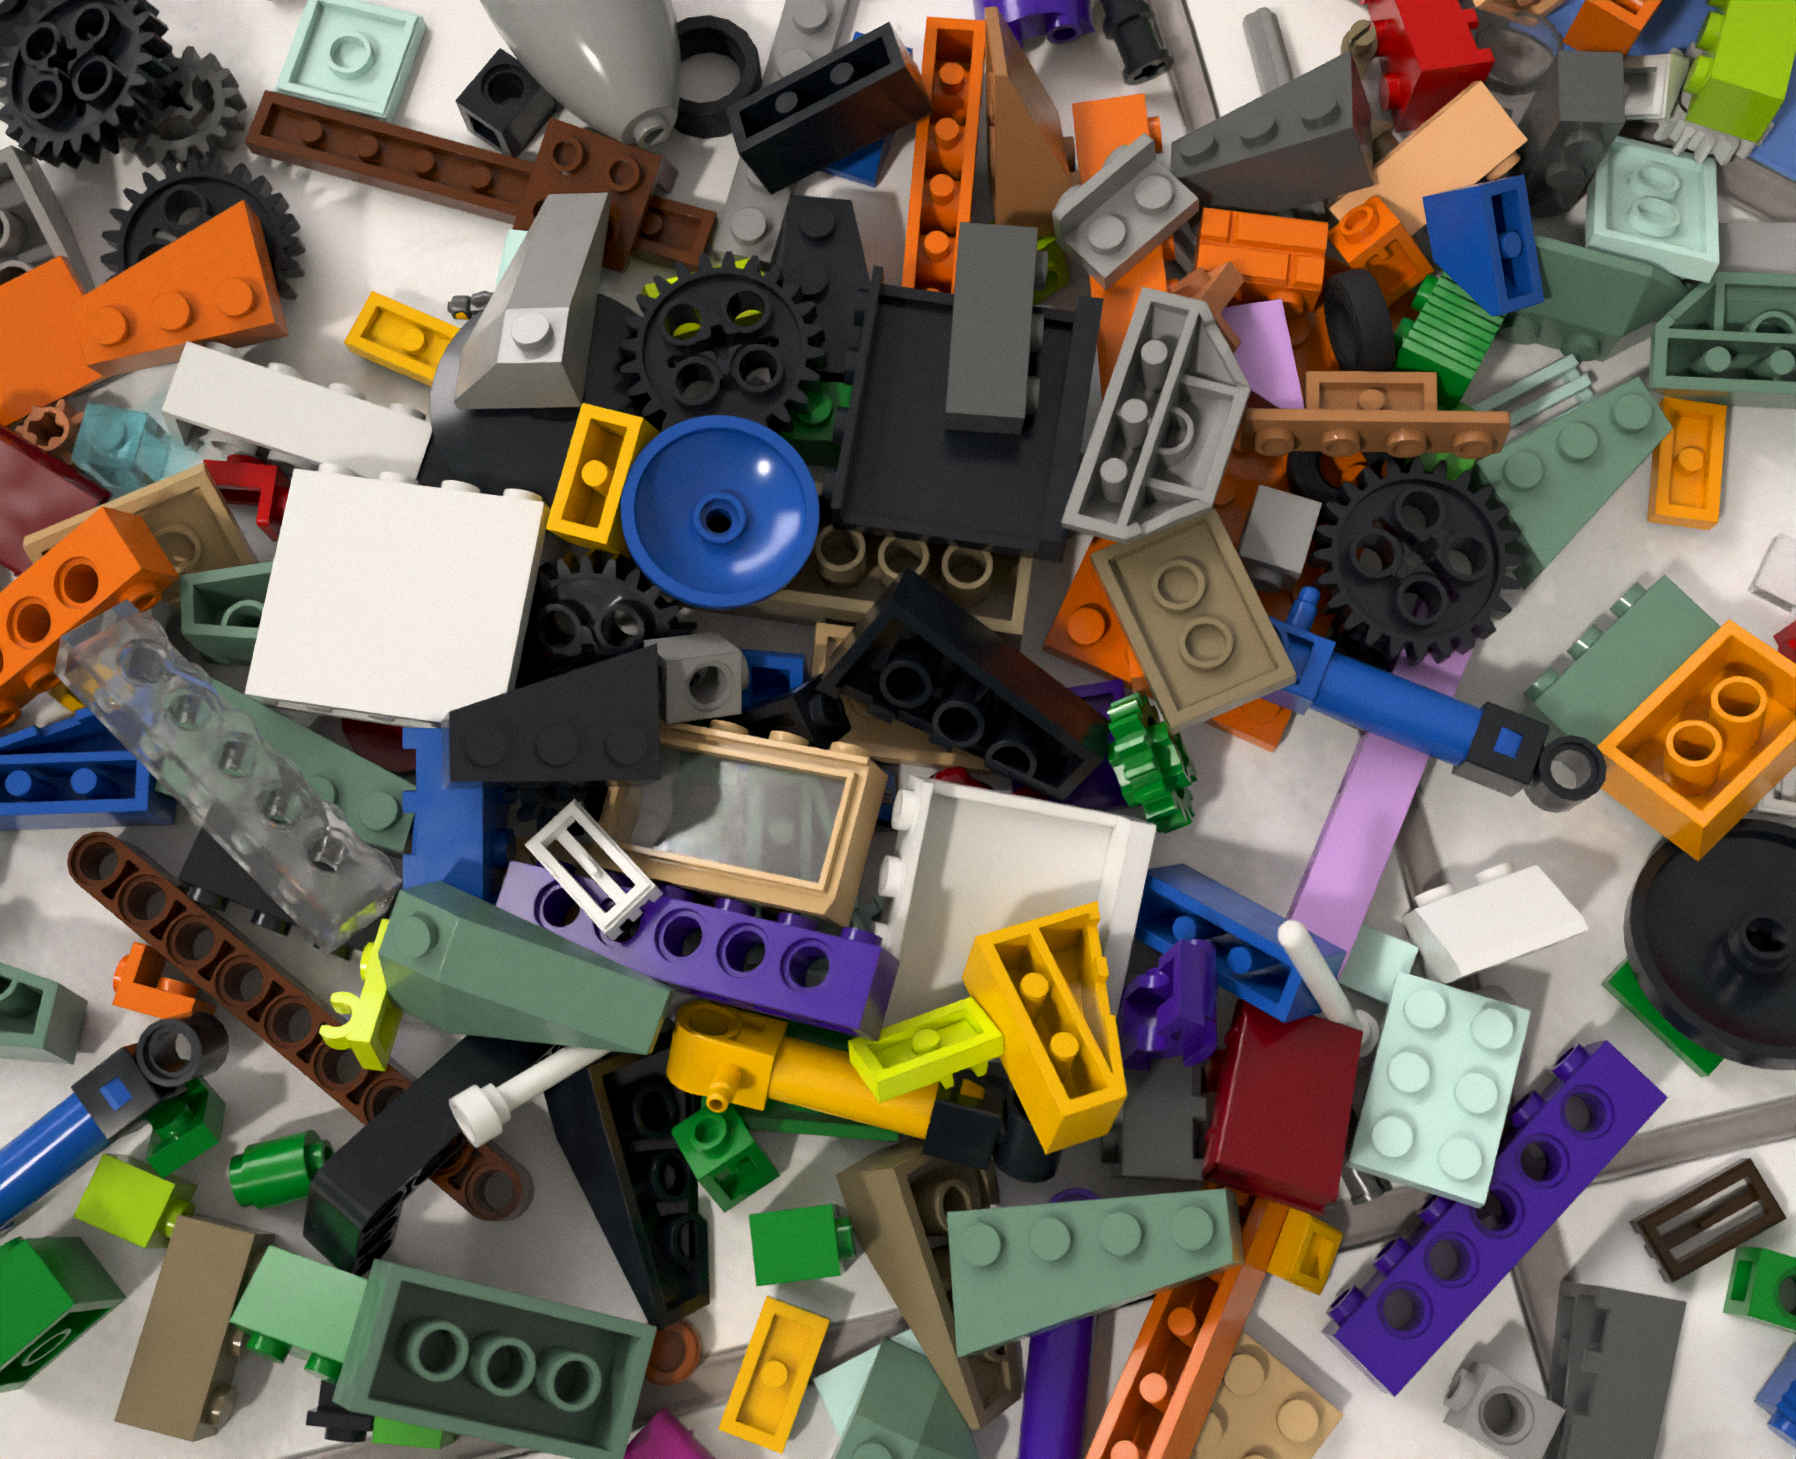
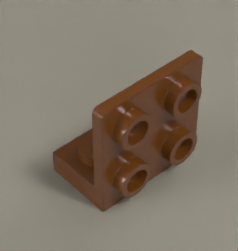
M550 117L513 230H529L548 194L608 192L611 205L602 267L619 273H625L634 252L654 190L671 194L678 171L661 155L629 144L625 145L615 139Z

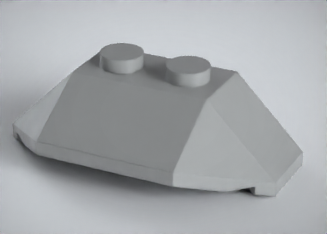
M1142 287L1061 521L1063 528L1122 544H1129L1212 512L1251 394V387L1227 341L1217 327L1215 318L1205 301Z

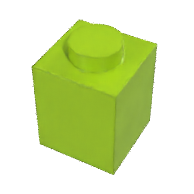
M103 1153L73 1217L145 1249L168 1248L177 1216L194 1215L195 1203L191 1202V1199L198 1185L174 1174H169L162 1179L150 1164L130 1155Z

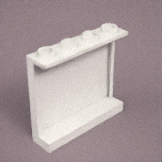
M320 464L318 471L294 468L244 694L271 708L407 728H441V721L449 711L515 690L546 525L551 511L546 503L542 502V497L521 489H505L503 496L482 494L478 487L454 480L443 481L441 488L419 485V481L415 478L394 472H382L379 480L357 477L358 473L352 469L334 464Z
M910 775L907 790L900 789L898 791L892 810V828L899 830L894 856H885L880 869L878 893L880 896H885L880 923L872 922L868 932L883 938L881 947L900 961L882 1028L970 997L962 980V975L976 936L1098 901L1100 913L1098 933L1102 957L1107 959L1109 972L1106 986L1110 1013L1115 1015L1117 1020L1157 825L1137 817ZM999 1056L988 1060V1062L1002 1064Z

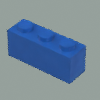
M1183 863L1148 869L1134 938L1162 954L1167 952L1180 939L1184 941L1198 939L1212 943L1217 951L1218 986L1283 1023L1323 1012L1279 942L1278 930L1284 922L1288 921L1286 918ZM1308 931L1335 979H1337L1347 951Z

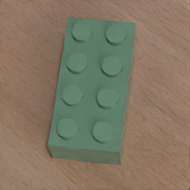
M374 1258L332 1401L349 1411L573 1459H624L657 1327Z

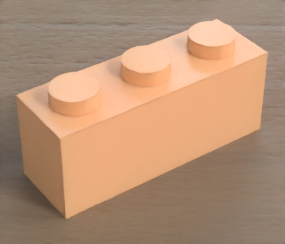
M1473 81L1373 165L1374 186L1336 196L1325 206L1336 220L1340 222L1350 210L1361 206L1372 196H1378L1401 222L1417 245L1420 240L1416 237L1415 233L1427 224L1422 197L1473 185L1484 176L1488 181L1497 180L1521 159L1515 150L1528 141V139L1483 82Z

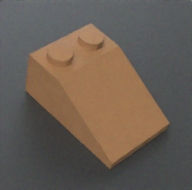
M985 7L987 171L994 223L996 225L1038 228L1037 237L1055 236L1052 212L1060 197L1069 188L1081 184L1080 172L1075 171L1073 136L1063 137L1059 112L998 7Z

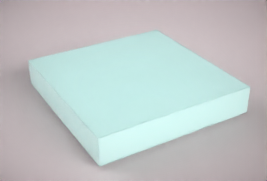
M307 0L274 92L393 124L427 27L423 16L360 0Z

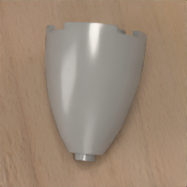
M479 0L498 34L521 65L548 94L574 116L598 132L625 145L629 144L642 149H650L668 139L672 131L671 129L677 120L681 92V52L672 0Z

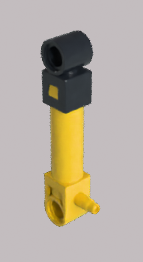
M707 1000L689 1002L682 1005L677 1011L666 1075L669 1081L677 1088L691 1094L706 1096V1105L713 1112H724L730 1103L764 1111L768 1098L924 1139L922 1154L982 1170L989 1168L991 1158H993V1162L999 1170L1007 1176L1022 1182H1046L1053 1178L1058 1170L1063 1149L1045 1154L1015 1089L1010 1091L1007 1096L1009 1087L1007 1079L988 1074L977 1077L972 1070L963 1069L953 1073L954 1085L951 1088L946 1089L938 1081L879 1103L851 1064L849 1052L786 1036L788 1022Z

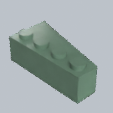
M195 668L193 669L154 788L155 792L182 806L208 812L211 805H214L264 826L402 860L404 854H411L415 813H403V791L416 790L414 784Z

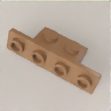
M1306 371L1304 381L1305 409H1245L1241 426L1240 449L1257 451L1265 456H1282L1291 451H1321L1323 454L1331 457H1347L1357 452H1387L1389 455L1397 458H1412L1423 453H1454V455L1460 458L1478 459L1502 451L1511 427V416L1506 411H1438L1436 372Z

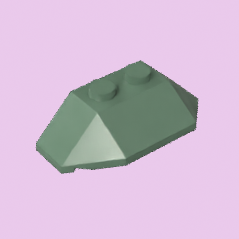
M1534 234L1545 302L1507 313L1497 333L1505 340L1514 344L1530 345L1536 343L1560 350L1565 357L1574 354L1578 361L1597 360L1603 362L1650 338L1651 327L1686 296L1695 285L1681 282L1676 276L1651 265Z
M1715 271L1710 283L1699 282L1651 327L1649 390L1671 398L1727 406L1796 409V274Z
M884 1336L831 1459H980L968 1424L928 1357Z

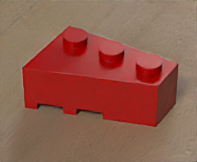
M1358 0L1361 6L1367 5L1370 22L1372 23L1370 29L1374 26L1376 28L1378 47L1374 58H1379L1382 70L1379 80V98L1382 109L1384 111H1391L1395 133L1416 130L1473 81L1485 83L1495 63V58L1490 47L1478 49L1470 30L1478 29L1479 24L1474 8L1462 10L1458 0Z

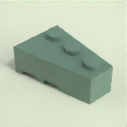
M1639 376L1502 448L1500 453L1491 454L1477 461L1473 466L1467 489L1475 494L1480 489L1490 486L1493 490L1484 505L1489 511L1501 507H1507L1509 510L1507 515L1497 523L1500 531L1513 530L1519 532L1520 536L1505 548V552L1523 557L1524 563L1512 571L1523 590L1543 572L1673 429Z

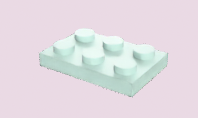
M1617 136L1587 182L1585 248L1654 266L1676 276L1679 280L1688 278L1710 283L1720 263L1716 159L1706 157L1702 164H1697L1693 153L1683 152L1676 156L1672 154L1671 148Z
M1398 971L1393 982L1345 1166L1478 1209L1484 1206L1531 1010Z

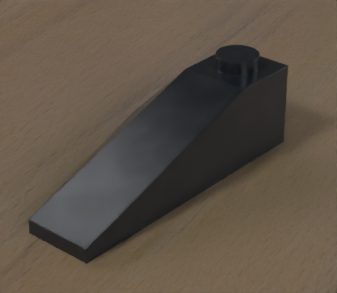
M673 1030L660 1033L653 1052L648 1055L610 1051L543 1092L556 1139L649 1325L656 1326L657 1330H662L710 1304L708 1223L699 1214L698 1180L672 1136V1129L676 1125L701 1110L702 1096L677 1088L669 1081L666 1075Z

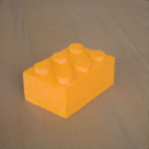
M1729 619L1597 746L1604 756L1607 767L1605 782L1601 789L1696 861H1699L1796 766V664Z

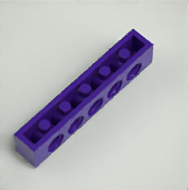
M538 859L535 866L510 860L496 903L497 907L666 984L674 988L676 992L876 1042L879 1040L900 961L881 947L883 938L878 935L851 927H843L840 937L817 932L819 923L799 915L780 912L777 922L755 917L756 909L735 900L717 898L715 907H709L693 903L695 895L689 891L666 884H656L664 894L654 903L648 899L640 907L643 914L641 915V923L637 933L631 939L623 940L624 928L630 921L628 918L619 926L623 932L612 941L581 907L577 918L571 924L565 926L566 913L576 902ZM559 860L606 913L616 904L594 879L575 875L577 869L575 866ZM606 871L626 894L634 888L635 884L630 878ZM702 929V940L695 952L684 957L683 944L686 938L693 931ZM764 943L765 955L762 962L757 968L745 972L744 958L747 952L753 946ZM828 958L829 971L826 978L819 985L807 988L806 974L809 967L819 959Z
M1607 1040L1588 1044L1585 1047L1579 1042L1573 1044L1550 1068V1071L1556 1076L1551 1084L1540 1095L1535 1090L1527 1093L1507 1114L1506 1119L1513 1125L1501 1136L1488 1189L1489 1192L1498 1198L1502 1207L1501 1219L1494 1228L1489 1230L1481 1225L1476 1217L1475 1207L1432 1194L1417 1212V1216L1423 1222L1406 1240L1400 1235L1391 1239L1372 1260L1371 1264L1378 1271L1360 1290L1354 1284L1347 1287L1326 1310V1314L1332 1320L1321 1332L1381 1392L1395 1397L1667 1100L1668 1097ZM1573 1095L1585 1102L1590 1113L1589 1123L1582 1132L1577 1131L1569 1124L1565 1114L1566 1104ZM1529 1143L1539 1147L1546 1159L1545 1171L1536 1181L1525 1174L1520 1162L1521 1153ZM1441 1240L1449 1242L1457 1253L1456 1269L1449 1277L1441 1279L1433 1272L1429 1260L1433 1246ZM1401 1289L1410 1297L1413 1311L1410 1320L1404 1326L1393 1328L1385 1319L1383 1306L1385 1299L1391 1292Z

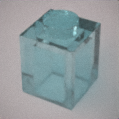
M87 402L71 461L101 486L134 492L163 479L173 441L171 436L146 412Z

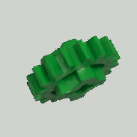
M1140 692L1110 703L1111 708L1107 712L1112 723L1108 725L1115 741L1107 744L1106 754L1109 763L1115 771L1121 786L1122 796L1131 808L1142 804L1147 821L1157 825L1156 831L1158 833L1163 832V834L1192 824V817L1195 816V811L1190 802L1193 800V796L1188 786L1198 780L1194 763L1188 755L1181 732L1174 735L1170 734L1165 721L1160 722L1157 708L1155 705H1150L1146 694L1141 695Z

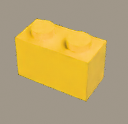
M582 403L546 529L570 544L588 549H597L600 552L612 555L618 553L622 554L624 558L630 559L631 554L625 542L621 523L622 491L633 462L644 447L659 435L660 432L642 417Z

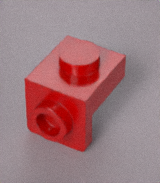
M241 454L229 455L226 461L204 459L203 462H205L226 503L258 506L257 526L273 542H278L291 480L279 466L267 465L258 458Z

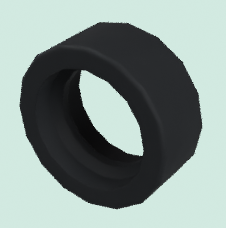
M711 15L687 17L677 22L681 62L696 54L713 52L725 55L738 64L741 79L730 94L716 101L698 103L680 97L677 120L673 128L682 134L701 139L723 137L732 133L725 108L760 89L762 75L758 49L748 33L731 20Z

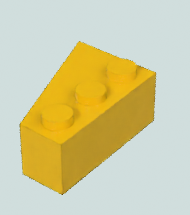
M1098 901L976 936L962 975V980L970 997L974 998L1004 1035V1055L999 1056L1045 1154L1108 1134L1127 1097L1115 1015L1110 1013L1106 982L1109 977L1107 959L1102 957L1098 924L1100 913Z

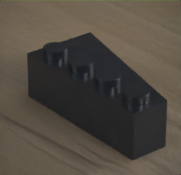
M908 566L902 570L834 650L815 687V690L837 699L840 693L867 705L869 708L866 713L891 724L895 718L930 734L929 742L950 752L953 747H957L985 760L984 767L1060 802H1063L1104 760L1110 732L1108 724L1112 723Z

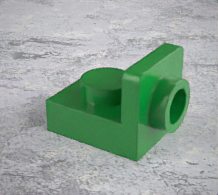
M182 1059L185 1063H189V1060ZM204 1078L185 1083L188 1089L187 1094L149 1122L152 1125V1133L146 1161L162 1179L220 1142L226 1103Z
M733 1103L728 1104L727 1109L721 1113L713 1112L705 1106L672 1129V1136L696 1179L724 1213L780 1177L770 1157L749 1131Z

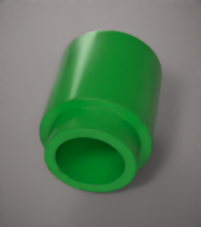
M307 1130L248 1145L244 1153L234 1155L231 1158L229 1165L230 1184L236 1201L242 1207L255 1206L259 1210H265L306 1200L311 1180L323 1164L335 1153L331 1143L328 1140H321L314 1130Z

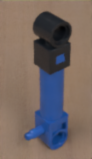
M1305 586L1301 588L1297 600L1291 606L1286 622L1268 615L1297 677L1296 683L1261 697L1263 700L1304 715L1309 708L1454 765L1451 771L1454 775L1510 797L1524 789L1525 794L1534 805L1548 812L1560 813L1571 810L1597 793L1605 782L1607 767L1604 756L1594 743L1584 737L1573 735L1558 737L1544 746L1550 730L1548 724L1488 701L1479 708L1333 651L1336 642L1310 632L1318 612L1317 605L1321 597L1320 591L1315 587ZM1552 761L1564 762L1571 767L1576 777L1574 789L1564 788L1556 782L1551 772Z
M203 1011L187 1012L160 1019L150 1024L140 1035L138 1043L121 1047L71 1086L74 1093L0 1149V1237L15 1226L13 1220L112 1143L120 1137L140 1130L187 1094L188 1089L185 1083L216 1072L225 1062L229 1051V1036L224 1025L214 1015ZM179 1033L184 1035L191 1045L192 1055L189 1063H185L176 1051V1039Z

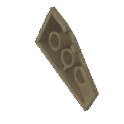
M914 1137L872 1153L836 1174V1178L857 1240L970 1430H980L1021 1398L1015 1342L980 1355L957 1358L947 1212L989 1209L990 1205L1000 1204L997 1178L991 1162L987 1170H982L922 1154L925 1140Z

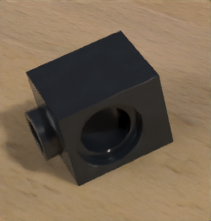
M501 48L497 50L455 100L469 132L501 154L515 158L521 154L557 110L553 97L530 75L518 59ZM520 97L513 104L501 105L508 98Z

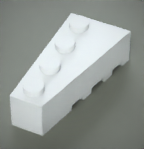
M188 341L186 342L161 409L175 447L196 452L199 441L220 451V456L224 460H227V456L232 454L267 458L266 461L269 465H278L286 476L292 477L294 468L318 471L320 464H334L354 470L358 473L357 477L379 480L382 472H394L417 479L432 435L431 422L425 421L426 416L419 410L393 403L389 408L365 401L366 396L362 392L347 385L331 383L329 388L305 381V376L300 371L284 364L272 362L266 368L243 360L244 356L239 351L221 343L207 342L206 346L203 347Z

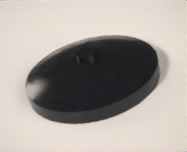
M598 293L582 403L643 418L641 413L646 405L634 406L627 391L635 384L625 382L620 371V367L631 360L624 358L619 348L620 341L635 338L628 332L624 323L625 317L640 316L622 303ZM483 309L466 322L456 333L438 363L430 394V419L436 446L454 481L474 485L481 490L480 493L503 496L505 489L530 491L541 496L542 502H545L551 510L581 407L457 409L453 401L462 349L481 317ZM671 361L668 367L674 368V361ZM663 421L653 425L660 433ZM546 529L545 533L553 534L552 532Z
M1741 819L1699 861H1696L1669 840L1654 853L1644 866L1630 892L1624 913L1623 931L1627 958L1641 990L1652 1006L1670 1025L1707 1051L1747 1066L1772 1070H1796V828L1765 820Z

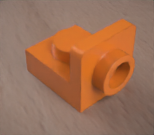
M1372 196L1361 206L1350 210L1337 225L1328 231L1327 238L1351 269L1363 268L1372 274L1381 289L1387 308L1424 280L1428 273L1431 274L1435 271L1401 222L1378 196Z
M134 942L130 953L120 960L113 978V989L116 994L112 1005L162 1019L196 1011H203L211 1015L215 1014L216 1005L196 999L199 990L198 986L161 977L167 959L152 946Z

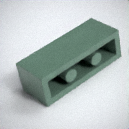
M1665 574L1647 590L1637 582L1609 609L1618 618L1604 632L1594 624L1566 651L1575 660L1560 675L1550 667L1523 693L1532 703L1520 714L1550 726L1544 743L1545 746L1558 737L1568 735L1584 737L1598 746L1721 626ZM1562 762V763H1563L1565 766H1567L1571 771H1573L1569 765H1567V764H1565L1564 762Z

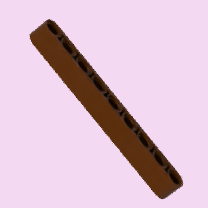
M96 831L83 835L73 844L68 854L67 866L69 875L81 888L365 1126L386 1108V1102L395 1091L406 1090L417 1080L413 1074L390 1056L386 1071L363 1069L361 1066L357 1077L351 1082L344 1084L337 1074V1062L341 1055L350 1049L337 1050L329 1047L319 1033L321 1025L340 1027L348 1023L343 1016L336 1013L331 1006L214 909L187 898L190 889L139 847L107 832ZM116 851L118 856L116 869L109 877L101 880L99 869L102 860L109 853ZM163 890L166 897L165 907L157 917L149 920L146 914L147 902L153 894ZM211 929L214 936L213 947L208 955L203 959L197 960L193 953L194 941L200 933ZM258 968L263 978L262 988L254 998L245 1001L240 991L241 982L247 973ZM307 1008L312 1018L311 1029L302 1040L294 1042L288 1031L289 1021L297 1011ZM492 1140L478 1148L468 1141L462 1147L459 1159L452 1166H441L429 1178L470 1214L484 1221H509L518 1218L528 1210L534 1196V1184L531 1175L519 1162ZM501 1171L511 1179L513 1195L505 1207L496 1210L486 1201L484 1190L488 1179L493 1174Z

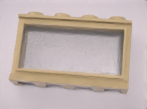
M659 717L661 780L646 787H609L598 824L655 885L666 884L694 890L713 901H717V898L751 902L777 915L780 912L791 914L798 912L817 916L837 929L849 927L888 780V775L869 758L870 752L862 747L844 742H832L830 750L809 747L807 739L783 731H771L769 739L748 736V729L722 720H711L709 728L689 725L690 721L666 724ZM593 839L588 853L605 871L627 876Z

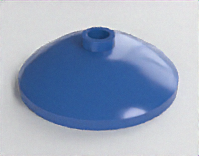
M728 415L701 416L667 428L652 439L639 453L629 470L623 487L621 523L625 542L635 563L643 574L660 590L679 601L700 608L717 610L738 609L762 602L785 588L801 571L809 558L817 536L819 500L814 480L804 460L776 432L757 422L741 417ZM719 515L725 517L730 522L731 527L724 533H714L708 528L706 522L709 518Z

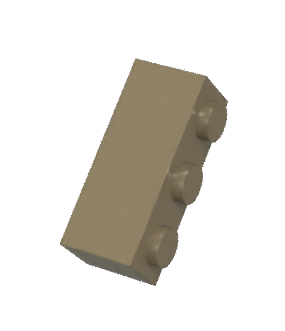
M204 1215L177 1216L115 1416V1422L191 1442L214 1436L218 1427H224L232 1413L236 1400L237 1390L235 1386H231V1381L238 1358L243 1359L249 1352L246 1349V1345L250 1337L229 1321L268 1246H272L275 1233Z

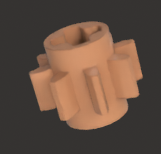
M60 399L55 408H40L36 404L31 406L32 413L27 417L24 425L16 427L15 431L76 471L85 474L84 466L90 461L92 454L101 452V448L88 436L97 428L96 422L85 412L76 414V410L64 399Z

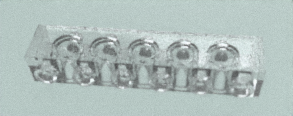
M126 599L61 636L54 674L327 956L388 910L402 882V879L396 874L390 859L382 851L371 848L350 827L344 812L336 804L325 801L304 780L298 765L288 756L280 755L259 734L252 718L243 710L234 708L214 688L207 672L198 664L190 663L169 642L166 632L156 620L151 617H145ZM132 677H142L148 679L149 682L139 681ZM178 722L188 723V724L193 725V726L196 727V728H195V729L185 728V727H182V726L178 725L177 723H178ZM221 769H233L241 773L243 776L229 775ZM266 815L280 816L289 823L281 824L274 822ZM312 862H324L330 865L335 871L328 872L317 868Z

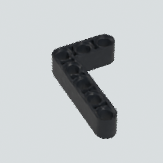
M472 1035L464 1037L336 1151L317 1171L309 1185L303 1237L335 1268L359 1277L365 1275L371 1269L374 1258L380 1260L392 1245L396 1236L403 1202L469 1141L451 1111L449 1099L473 1085H477L481 1089L491 1083L497 1088L565 1046Z

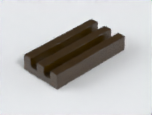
M1741 1158L1632 1219L1629 1223L1635 1233L1641 1234L1646 1244L1643 1246L1649 1257L1655 1258L1660 1266L1658 1272L1664 1282L1673 1283L1782 1222L1787 1217L1751 1158ZM1743 1178L1749 1186L1663 1235H1660L1656 1228ZM1758 1201L1763 1211L1675 1260L1670 1249Z

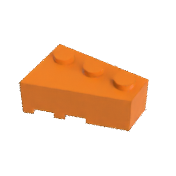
M244 199L70 303L85 365L106 378L178 362L187 341L203 347L206 346L207 342H217L235 349L289 336L258 215Z

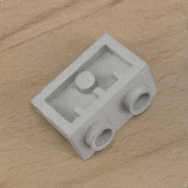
M1143 133L1129 146L1125 144L1116 148L1105 160L1101 170L1083 185L1077 184L1072 186L1060 197L1052 212L1056 243L1107 290L1199 211V198L1156 160L1155 141L1146 133Z

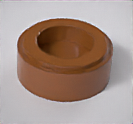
M683 1318L662 1330H656L644 1377L646 1380L660 1386H672L686 1380L695 1372L702 1358L703 1346L698 1330L690 1321Z

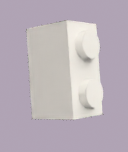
M1512 861L1474 875L1478 886L1456 894L1452 884L1449 883L1415 896L1418 908L1401 917L1411 944L1419 947L1416 956L1425 978L1444 985L1546 949L1589 930L1584 917L1538 865L1516 872Z

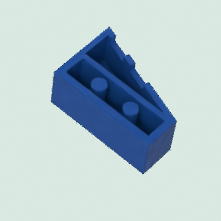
M402 727V749L416 750V790L403 791V813H415L411 854L403 855V889L443 881L496 906L503 885L504 868H508L510 860L514 861L515 835L512 829H507L509 804H516L518 798L504 800L502 793L506 788L442 789L441 728Z

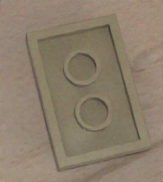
M1214 506L1212 512L1129 544L1117 542L1090 554L1091 564L1171 735L1296 683L1297 674Z

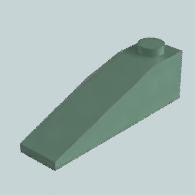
M443 881L400 889L378 952L391 1006L447 1033L648 1055L653 1052L675 992L674 988Z

